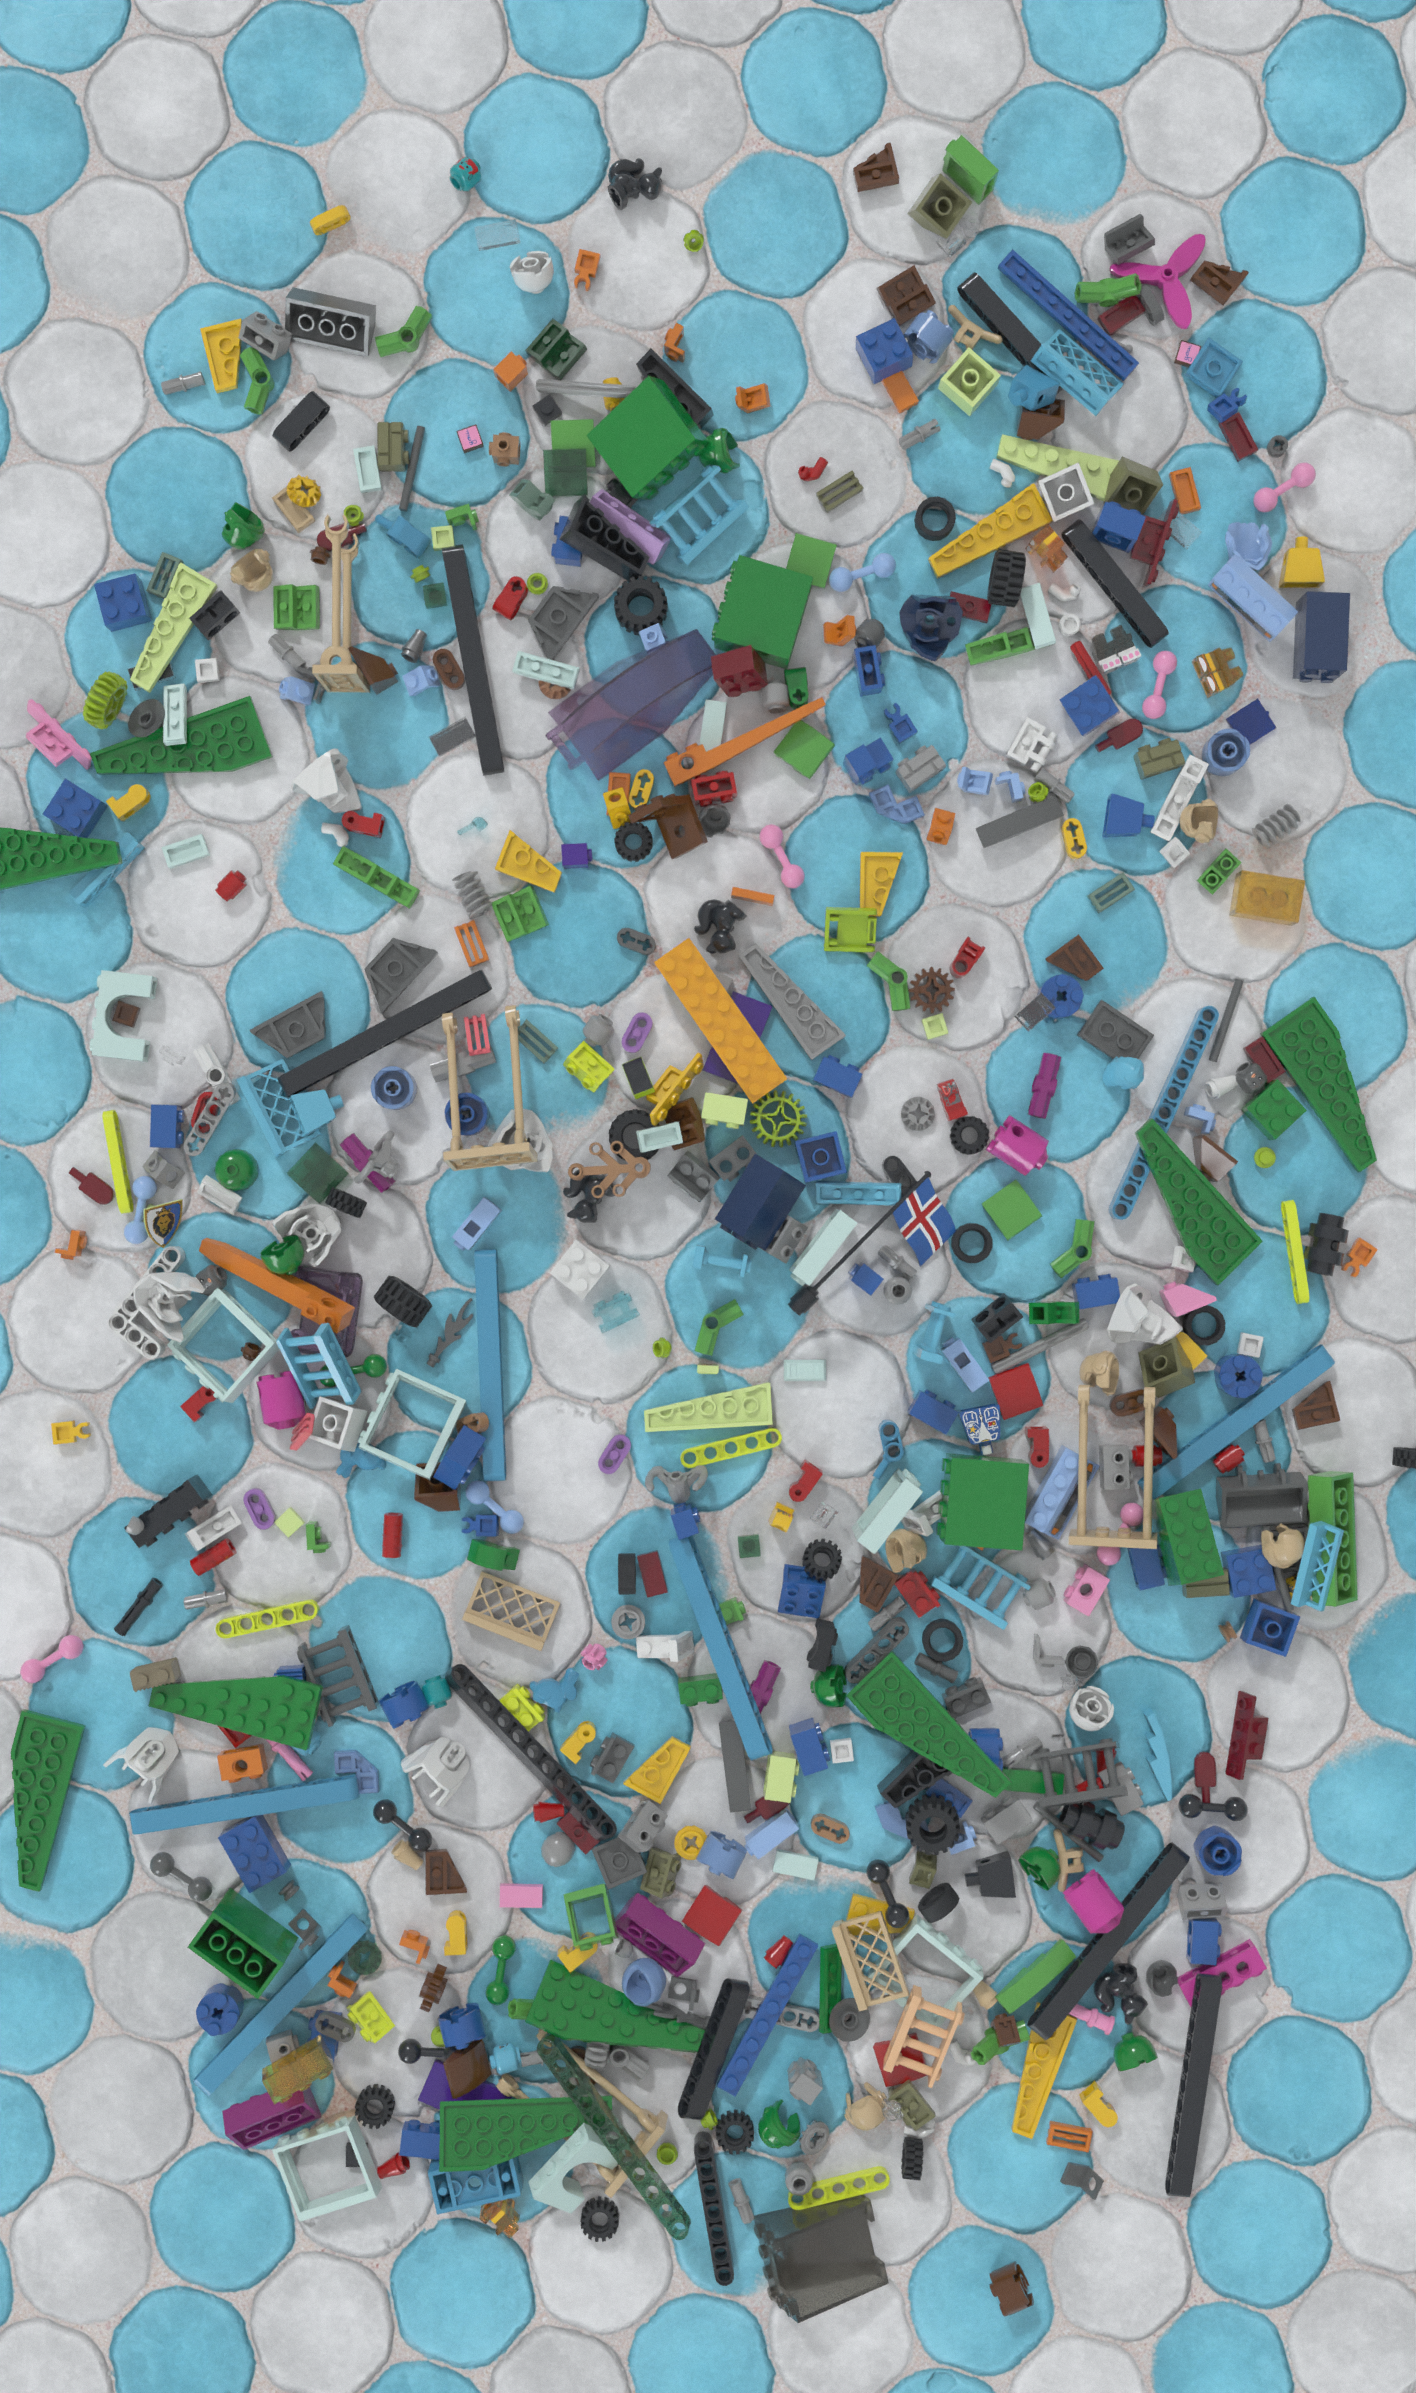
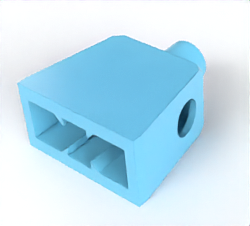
M325 1090L295 1094L289 1098L303 1137L334 1121L336 1118L334 1110L344 1107L340 1095L328 1098Z

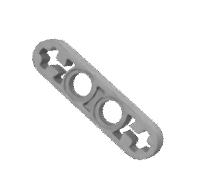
M223 1082L216 1087L184 1142V1150L188 1155L197 1156L205 1149L236 1095V1088L232 1083ZM229 1088L228 1093L231 1095L224 1097L222 1102L215 1100V1097L219 1099L223 1094L220 1089ZM213 1104L218 1105L221 1109L220 1115H212L209 1111L210 1106ZM205 1122L209 1124L210 1132L207 1134L202 1133L199 1130L200 1123ZM197 1137L203 1138L197 1144L199 1149L191 1150L192 1146L189 1143H193Z
M749 1995L747 2002H751L752 2007L749 2010H745L744 2007L742 2016L752 2019L757 2011L758 2004H761L763 1998ZM786 2004L776 2024L813 2032L819 2028V2015L813 2009ZM786 2011H793L796 2016L792 2021H787L784 2018ZM799 2013H802L803 2019H801V2023H798ZM812 2016L815 2022L808 2025L807 2020L804 2019H809Z

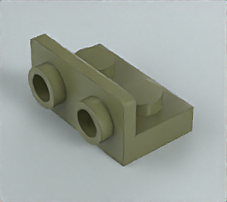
M652 1847L646 1864L648 1872L643 1875L640 1889L661 1899L670 1896L676 1888L675 1879L681 1868V1856L678 1853L670 1854L659 1848Z
M909 2079L896 2089L893 2086L889 2088V2103L894 2109L900 2111L907 2126L911 2125L915 2131L936 2117L935 2111Z

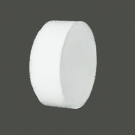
M1074 614L1064 615L1058 624L1061 634L1067 637L1074 636L1081 626L1080 619Z

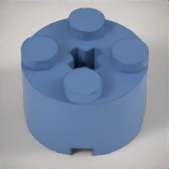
M928 310L926 313H919L903 335L908 340L907 343L913 354L922 360L927 357L931 359L929 363L934 364L952 342L954 331L950 326L940 322L938 316L933 311Z
M1235 729L1218 731L1205 743L1202 750V761L1209 764L1206 770L1217 776H1228L1235 773L1246 763L1250 756L1249 741ZM1224 749H1225V752H1226V753H1229L1228 756H1226V754L1223 753V750H1224Z
M396 1066L382 1068L375 1075L371 1082V1093L376 1102L382 1107L391 1110H401L413 1103L417 1093V1085L414 1077L408 1071ZM393 1083L399 1087L395 1094L389 1090L390 1087H393Z
M710 1831L696 1860L702 1864L709 1865L710 1872L718 1876L723 1873L725 1876L734 1879L746 1856L747 1850L736 1840L732 1839L730 1841L725 1838L726 1835L717 1831Z

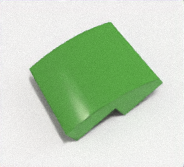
M593 419L551 421L553 469L596 467L595 447L586 436L594 428Z
M796 533L786 569L812 576V585L825 588L837 544Z
M293 584L273 586L274 629H320L319 586H295Z
M800 720L792 726L773 753L791 765L794 770L810 779L835 745L820 732Z
M528 886L514 894H508L492 902L493 910L507 942L526 936L549 925L533 886Z
M1014 1180L982 1203V1207L995 1222V1225L1007 1241L1042 1217V1214L1017 1180Z

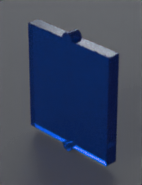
M1258 698L1226 718L1230 727L1246 737L1250 745L1277 728L1269 716V711L1264 709Z

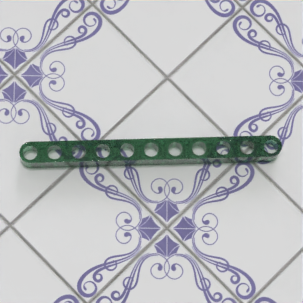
M550 2033L544 2034L537 2044L538 2055L668 2233L676 2240L685 2239L691 2226L689 2215L560 2039ZM543 2042H550L553 2049H546ZM556 2060H563L566 2067H559ZM569 2078H576L579 2085H573ZM582 2096H589L592 2102L586 2103ZM597 2113L603 2114L604 2117H605V2120H604V2121L598 2120V2119L596 2118V2114H597ZM609 2132H616L619 2138H611ZM622 2150H629L632 2156H624ZM642 2168L645 2174L639 2175L635 2169ZM654 2186L659 2192L652 2193L648 2187ZM667 2204L672 2210L665 2211L662 2205ZM682 2223L685 2229H678L675 2224Z

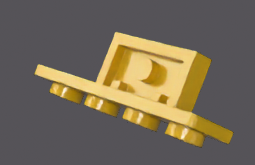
M697 1053L684 1071L669 1065L654 1084L655 1092L646 1095L647 1101L656 1105L650 1113L652 1125L657 1126L660 1121L666 1118L671 1106L677 1104L682 1092L690 1087L692 1079L696 1074L701 1073L704 1067L702 1054Z

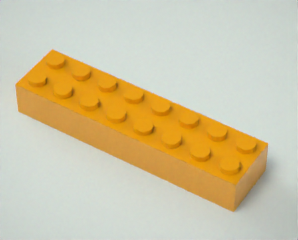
M687 938L654 962L752 1104L787 1080L785 1074L690 938Z

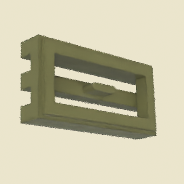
M853 470L816 493L827 513L863 491L864 488L862 484L860 485L858 478L855 477ZM849 479L852 480L844 486H842L841 488L834 491L833 493L829 494L825 498H823L825 494L829 493L830 491L840 486L844 482L848 481ZM855 485V489L830 505L827 504L828 501Z

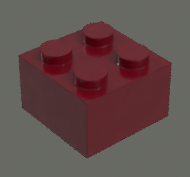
M752 645L711 656L714 681L728 697H738L742 693L759 691L768 685L765 662Z

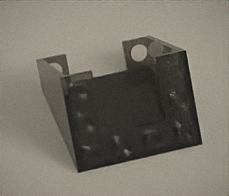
M862 2194L802 2210H794L790 2207L754 2216L755 2225L753 2228L760 2243L758 2251L764 2261L762 2269L769 2284L767 2288L768 2296L771 2301L777 2303L778 2307L786 2312L788 2317H791L797 2323L889 2284L885 2264L875 2255L867 2219L873 2222L875 2218L871 2200Z

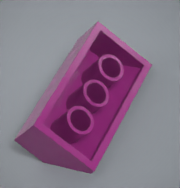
M636 1893L628 1900L615 1918L617 1933L655 1960L676 1978L696 1963L706 1944L700 1940L698 1935L688 1931L679 1921L669 1917L663 1909L656 1907L649 1902L647 1897Z
M301 2078L291 2080L283 2086L271 2088L269 2092L252 2096L249 2100L233 2104L230 2108L222 2111L225 2135L243 2150L321 2118V2112L311 2088Z

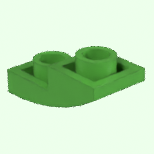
M1225 848L1196 881L1213 895L1242 862Z

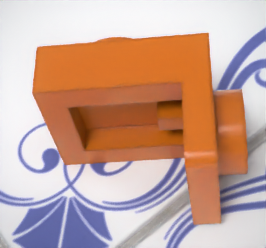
M678 323L675 324L673 329L669 328L666 333L664 353L672 361L677 362L678 360L683 363L685 351L678 348V345L684 336V326Z
M765 383L747 389L741 386L736 387L737 395L735 396V401L739 409L744 412L751 413L770 407L768 385Z
M846 615L838 623L825 622L823 624L824 642L844 646L853 639L856 634L854 616Z
M935 808L926 839L938 844L947 845L956 813Z
M71 1230L68 1249L55 1248V1253L61 1254L60 1258L73 1260L76 1256H81L82 1249L87 1244L86 1231Z
M404 1930L399 1945L419 1951L416 1960L417 1964H420L422 1958H427L430 1946L426 1945L428 1937L420 1935L416 1930Z
M341 1960L338 1966L334 1965L328 1974V1977L331 1979L327 1986L334 1989L335 1993L339 1996L350 1998L357 1983L340 1974L345 1964Z

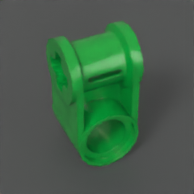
M806 667L785 669L784 678L785 684L788 686L790 707L795 710L808 704L809 693ZM796 696H800L802 701H798Z

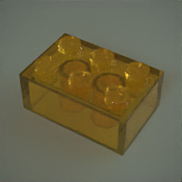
M1241 870L1235 876L1229 916L1293 926L1299 922L1305 880Z
M321 2034L262 2069V2082L274 2105L278 2102H286L296 2091H304L312 2085L311 2082L318 2078L322 2080L331 2074V2070H333V2057Z

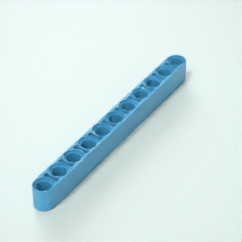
M1213 1006L1203 1007L1196 1012L1149 1118L1154 1119L1166 1134L1218 1021L1219 1013ZM1204 1011H1208L1211 1014L1209 1022L1203 1019ZM1196 1030L1201 1031L1203 1035L1201 1041H1197L1194 1038ZM1187 1049L1194 1053V1058L1191 1061L1185 1057ZM1178 1069H1182L1185 1072L1183 1080L1178 1079L1176 1075ZM1170 1088L1175 1089L1177 1093L1174 1100L1168 1096ZM1162 1107L1168 1111V1116L1165 1119L1159 1116V1110ZM1139 1142L1109 1205V1214L1114 1219L1123 1220L1130 1216L1150 1172L1147 1160L1141 1153L1142 1149ZM1136 1165L1142 1169V1174L1139 1177L1133 1174V1168ZM1126 1185H1130L1133 1188V1194L1129 1197L1124 1193ZM1118 1204L1123 1205L1125 1210L1121 1216H1118L1115 1212Z
M497 1249L475 1250L481 1412H484L489 1419L488 1429L482 1432V1436L486 1438L482 1445L485 1447L482 1453L484 1481H506Z
M1321 1344L1313 1348L1177 1451V1458L1172 1459L1169 1457L1153 1469L1152 1500L1161 1496L1332 1367L1335 1361L1325 1347ZM1143 1476V1477L1137 1482V1484L1139 1485V1487H1140V1488L1142 1489V1491L1144 1492V1476Z
M689 1536L680 1540L678 1537L669 1540L671 1553L750 1760L773 1753L771 1741L694 1537Z
M351 1774L143 1807L130 1811L129 1816L132 1833L137 1835L346 1802L359 1798L360 1794L357 1776Z
M354 1913L350 1914L193 2080V2083L209 2097L362 1937L368 1927Z

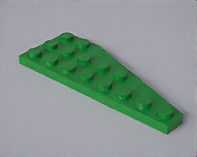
M893 1651L846 1695L876 1729L912 1748L915 1752L941 1767L943 1766L953 1774L962 1777L996 1798L1012 1783Z
M26 1709L21 1711L11 1748V1760L13 1761L12 1779H14L15 1827H17L16 1847H18L19 1857L17 1861L19 1887L40 1892L43 1888L86 1725Z
M612 2095L440 2101L439 2172L485 2170L571 2136L583 2123L593 2127L611 2120Z

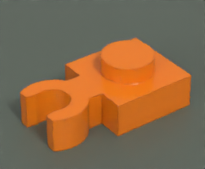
M579 249L574 269L575 273L579 274L574 279L575 288H578V284L583 281L586 283L585 290H590L589 276L596 278L601 258L599 253Z
M1358 1237L1346 1254L1351 1258L1350 1261L1345 1262L1341 1270L1346 1271L1349 1266H1352L1353 1272L1350 1276L1356 1277L1360 1272L1359 1266L1367 1267L1378 1249Z

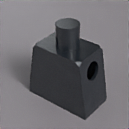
M1008 1851L976 1860V1872L965 1873L966 1887L978 1885L979 1892L983 1897L1016 1898L1012 1862Z

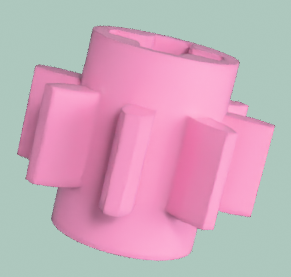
M589 1644L580 1653L584 1657L582 1659L583 1665L589 1670H595V1668L600 1670L608 1661L605 1657L607 1652L600 1644H594L593 1646Z

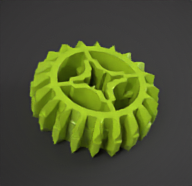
M110 671L101 674L98 680H95L94 685L91 686L89 693H87L88 696L83 707L84 720L91 726L101 730L112 725L113 720H116L125 701L126 690L128 689L127 681L120 675Z
M774 1090L773 1098L767 1093L765 1095L766 1101L762 1097L758 1099L762 1104L761 1106L754 1103L753 1107L758 1109V1111L750 1112L751 1116H756V1120H750V1124H757V1127H754L752 1132L757 1130L761 1132L756 1136L757 1139H760L762 1136L766 1137L763 1144H767L768 1140H772L771 1147H774L775 1142L779 1141V1147L782 1148L784 1140H786L789 1146L791 1145L789 1138L792 1137L797 1141L799 1138L795 1133H804L803 1130L799 1129V1126L805 1127L807 1123L801 1122V1119L807 1118V1114L800 1115L799 1111H803L805 1107L801 1106L798 1108L796 1106L800 1103V1099H797L794 1103L791 1101L794 1094L791 1093L787 1099L785 1098L786 1091H782L781 1097H778L777 1090ZM779 1101L776 1112H762L768 1104ZM785 1103L794 1110L796 1119L789 1118L784 1114ZM781 1108L780 1114L783 1115L782 1117H784V1120H788L789 1122H780L776 1130V1124L774 1123L775 1121H773L772 1118H768L767 1116H777V1114L779 1113V1109ZM761 1119L772 1123V1135L763 1129ZM782 1125H794L793 1130L789 1134L778 1137Z

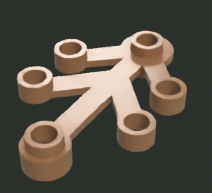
M614 1141L610 1145L611 1151L615 1154H620L629 1163L620 1165L603 1149L600 1143L594 1142L589 1146L590 1153L601 1158L607 1165L584 1167L582 1164L574 1163L569 1167L568 1175L571 1179L579 1181L586 1175L608 1174L599 1185L594 1186L591 1190L595 1198H602L608 1187L621 1173H629L621 1184H616L613 1187V1194L617 1197H623L628 1187L636 1178H645L650 1173L651 1165L649 1161L643 1157L635 1158L624 1148L622 1142ZM615 1144H620L621 1146L618 1152L614 1150ZM595 1145H598L600 1148L599 1152L597 1153L593 1152V1147ZM638 1164L643 1165V1170L640 1172L636 1170ZM574 1168H579L580 1170L577 1176L573 1174ZM619 1186L623 1188V1192L620 1195L616 1193V1189ZM597 1188H601L602 1193L599 1196L595 1194V1190Z

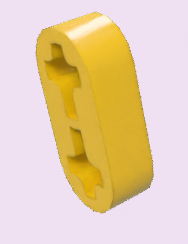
M339 205L311 219L310 226L315 235H323L346 224L351 219V216L345 205Z
M642 769L635 775L629 795V803L633 809L642 804H648L654 784L653 774L649 770ZM644 774L648 775L650 782H646L644 788H640L641 780L639 777H644ZM640 791L642 792L641 797L644 802L635 805V801L632 799L633 797L637 798Z
M1067 819L1061 827L1066 852L1070 858L1079 859L1087 851L1083 828L1078 819ZM1069 823L1077 827L1074 831L1075 837H1072L1071 831L1066 830ZM1074 840H1076L1078 847H1082L1079 854L1071 850L1074 847Z

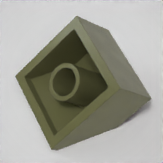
M940 173L931 178L907 214L924 229L947 239L972 204V201Z
M1122 456L1110 474L1104 503L1116 502L1124 509H1135L1143 515L1162 488V480L1156 470Z
M1176 1337L1161 1345L1157 1344L1138 1352L1144 1386L1155 1387V1396L1157 1398L1195 1383L1192 1364Z

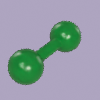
M371 1354L365 1358L363 1364L350 1368L354 1375L365 1372L371 1378H378L385 1373L387 1363L381 1355ZM324 1365L321 1367L320 1371L329 1369L327 1365ZM332 1378L320 1380L326 1387L337 1386Z
M507 1935L497 1937L492 1944V1952L498 1959L495 1980L488 1984L485 1994L487 2000L493 2005L505 2003L510 1993L508 1985L504 1982L506 1960L515 1954L516 1944Z

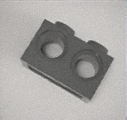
M742 1135L710 1159L709 1163L723 1181L728 1179L731 1182L740 1175L738 1170L744 1166L746 1168L754 1154L757 1153ZM739 1148H746L749 1151L747 1159L741 1160L737 1157V1150ZM724 1160H728L732 1164V1170L728 1173H724L720 1169V1163Z

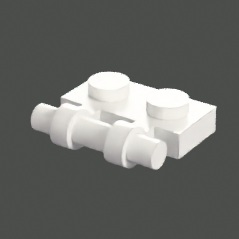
M1027 717L1006 756L1023 766L1030 759L1034 762L1030 770L1038 773L1039 769L1044 767L1049 751L1055 747V740L1058 735L1050 732L1048 737L1043 736L1042 734L1046 727ZM1037 743L1042 744L1039 754L1033 752Z

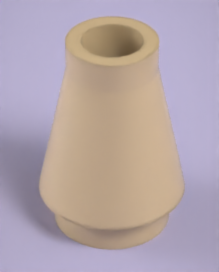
M403 1839L391 1851L394 1859L414 1870H417L423 1863V1859L410 1848L408 1841L405 1842Z
M983 1980L973 1989L980 2006H984L986 2010L998 2001L995 1998L997 1992Z

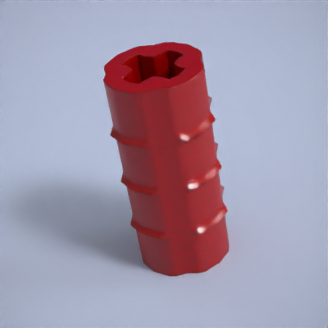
M390 1512L384 1514L382 1557H401L402 1526L404 1525L402 1513Z
M224 1539L191 1559L190 1565L196 1575L200 1576L237 1554L236 1548L230 1539Z

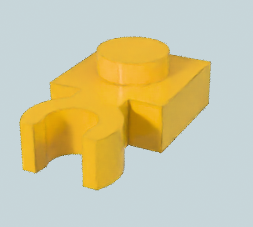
M75 1420L51 1423L53 1445L77 1442L76 1436L82 1439L90 1437L91 1433L84 1434L82 1432V1428L89 1426L90 1422H82L75 1426Z

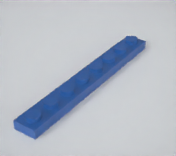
M1013 249L998 265V270L1123 382L1138 366L1139 362Z
M799 1933L720 2076L717 2087L736 2097L817 1950L818 1943Z

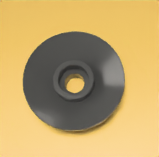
M149 699L140 703L129 717L128 729L130 733L139 738L154 733L164 719L165 709L162 703L155 699Z
M846 1998L839 2001L832 2009L829 2018L832 2033L838 2039L845 2042H852L861 2038L866 2033L870 2024L869 2010L859 2011L855 1998ZM850 2014L849 2019L844 2020L846 2015Z

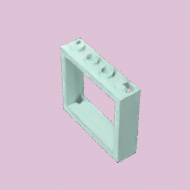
M835 1209L789 1270L792 1274L790 1276L803 1286L806 1283L810 1286L857 1225V1222L843 1211Z
M219 1288L214 1290L182 1327L183 1341L180 1343L171 1340L167 1344L172 1350L173 1356L179 1361L182 1360L186 1364L185 1368L190 1373L200 1377L199 1382L204 1387L211 1388L215 1392L213 1396L222 1403H233L279 1351L277 1339L229 1292ZM221 1304L266 1346L229 1390L185 1348L187 1343Z
M396 1369L394 1374L390 1373L385 1384L388 1387L385 1393L381 1392L376 1401L379 1404L376 1412L372 1411L369 1415L367 1431H362L358 1440V1443H360L359 1448L431 1480L466 1405V1400ZM400 1380L454 1404L425 1469H421L369 1445Z
M898 1468L852 1526L857 1541L873 1554L878 1551L923 1493L920 1488L921 1483H919L914 1474L906 1468L903 1471Z
M916 1915L892 1942L896 1955L919 1933L970 1974V1977L943 2006L954 2011L957 2002H962L983 1979V1968L978 1964L977 1959H971L966 1955L965 1950L961 1946H955L950 1942L945 1933L938 1932L931 1923ZM879 1956L874 1964L879 1966L883 1957ZM885 1959L881 1968L885 1970L891 1962ZM871 1967L868 1969V1977L870 1979L873 1978L876 1970ZM878 1972L874 1981L886 1987L890 1978ZM891 1980L888 1989L895 1993L902 1991L901 1985ZM909 1996L895 1999L894 2001L904 2008ZM924 2009L917 2010L915 2014L917 2019L940 2027L947 2019Z
M355 2115L348 2118L347 2116H342L330 2124L327 2122L321 2123L311 2130L305 2128L296 2135H284L278 2139L277 2144L272 2149L299 2222L376 2198L382 2189V2184ZM346 2131L366 2183L309 2201L289 2149Z

